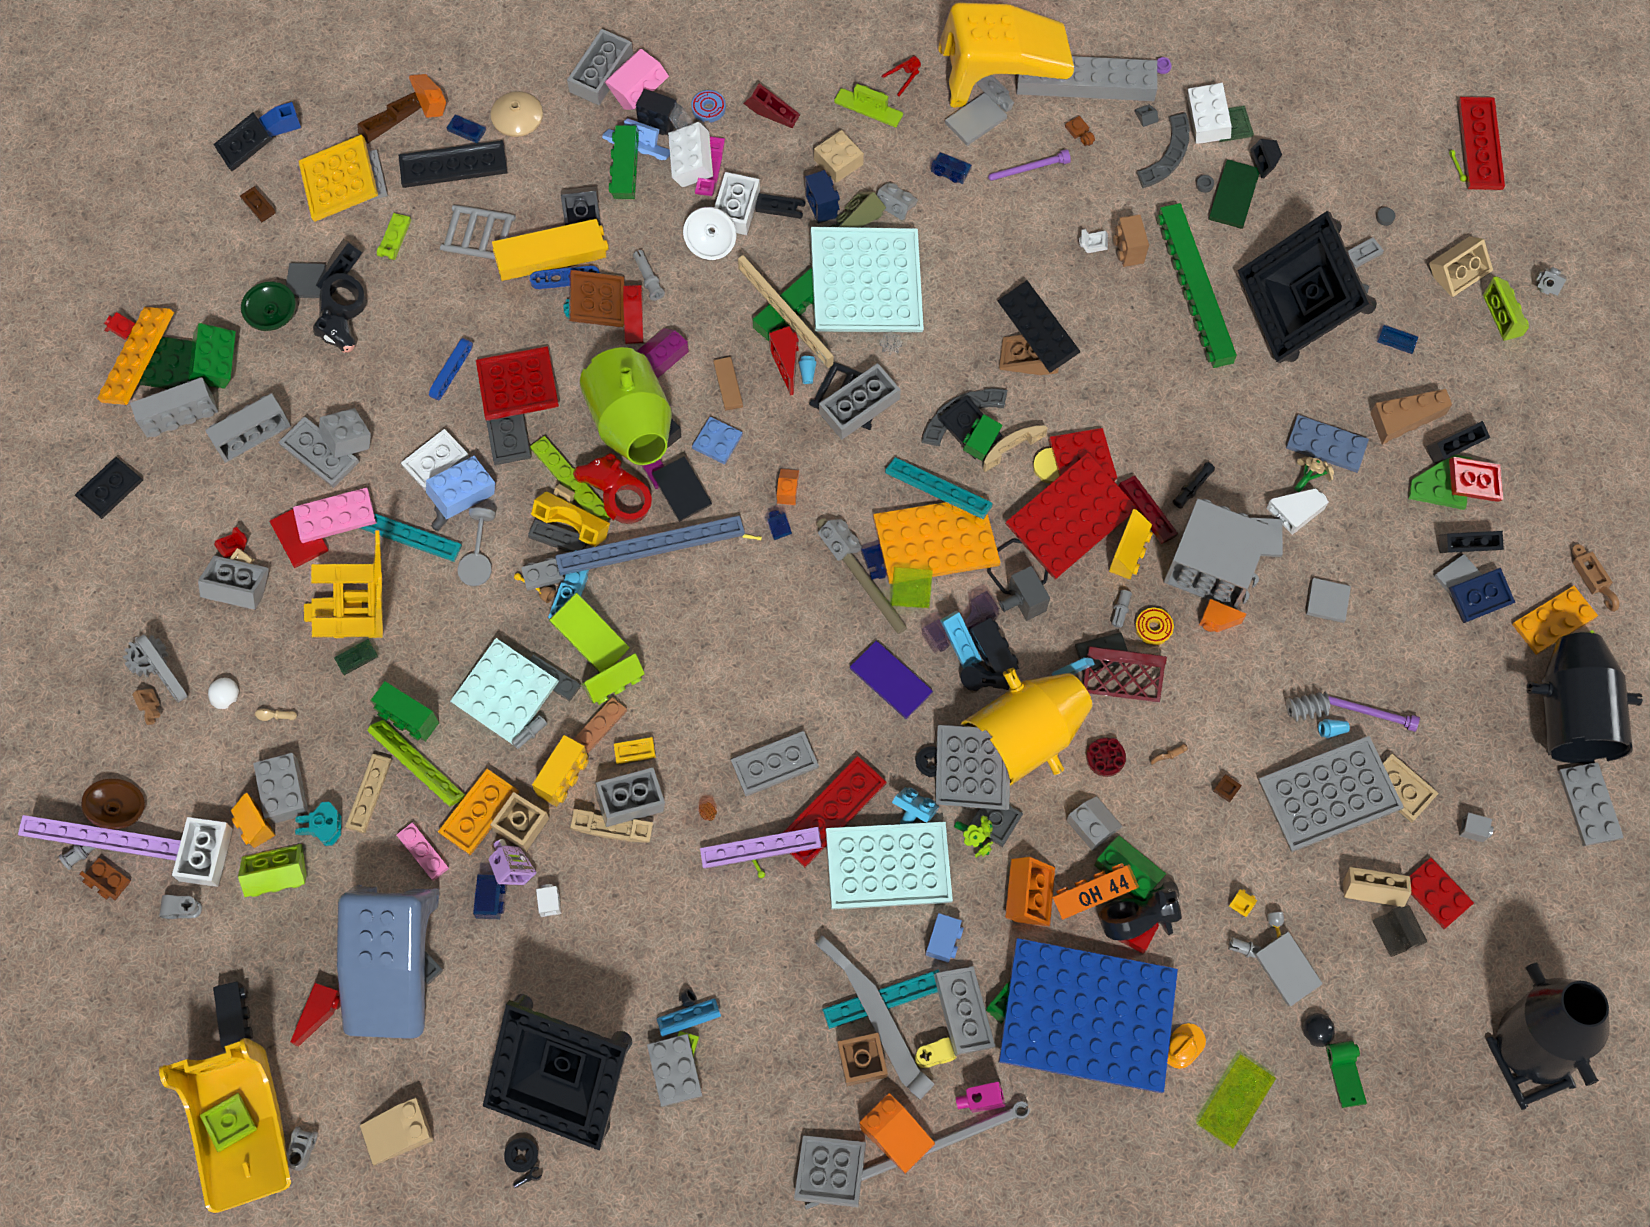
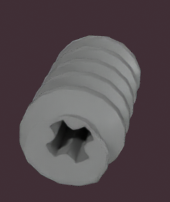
M1326 691L1323 694L1321 692L1316 693V695L1309 694L1308 697L1306 695L1301 696V698L1294 697L1293 700L1287 698L1286 709L1289 717H1293L1296 722H1298L1300 715L1303 720H1306V714L1313 719L1314 713H1316L1319 718L1322 711H1324L1326 716H1329L1330 700Z

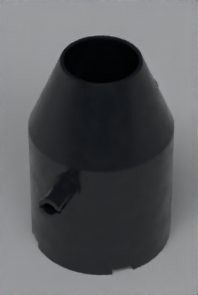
M1579 632L1560 637L1556 642L1542 683L1529 681L1527 684V688L1531 689L1527 690V693L1543 695L1548 756L1551 754L1552 759L1559 762L1592 764L1595 763L1596 759L1604 758L1609 762L1628 756L1633 751L1628 704L1640 706L1643 699L1638 697H1642V694L1627 692L1626 677L1601 635Z
M1538 962L1526 966L1525 969L1534 983L1533 989L1504 1014L1496 1034L1497 1046L1503 1060L1518 1076L1522 1075L1537 1084L1560 1082L1577 1069L1585 1086L1597 1083L1599 1080L1590 1065V1059L1603 1049L1609 1036V1004L1605 994L1596 985L1587 981L1566 978L1545 979Z

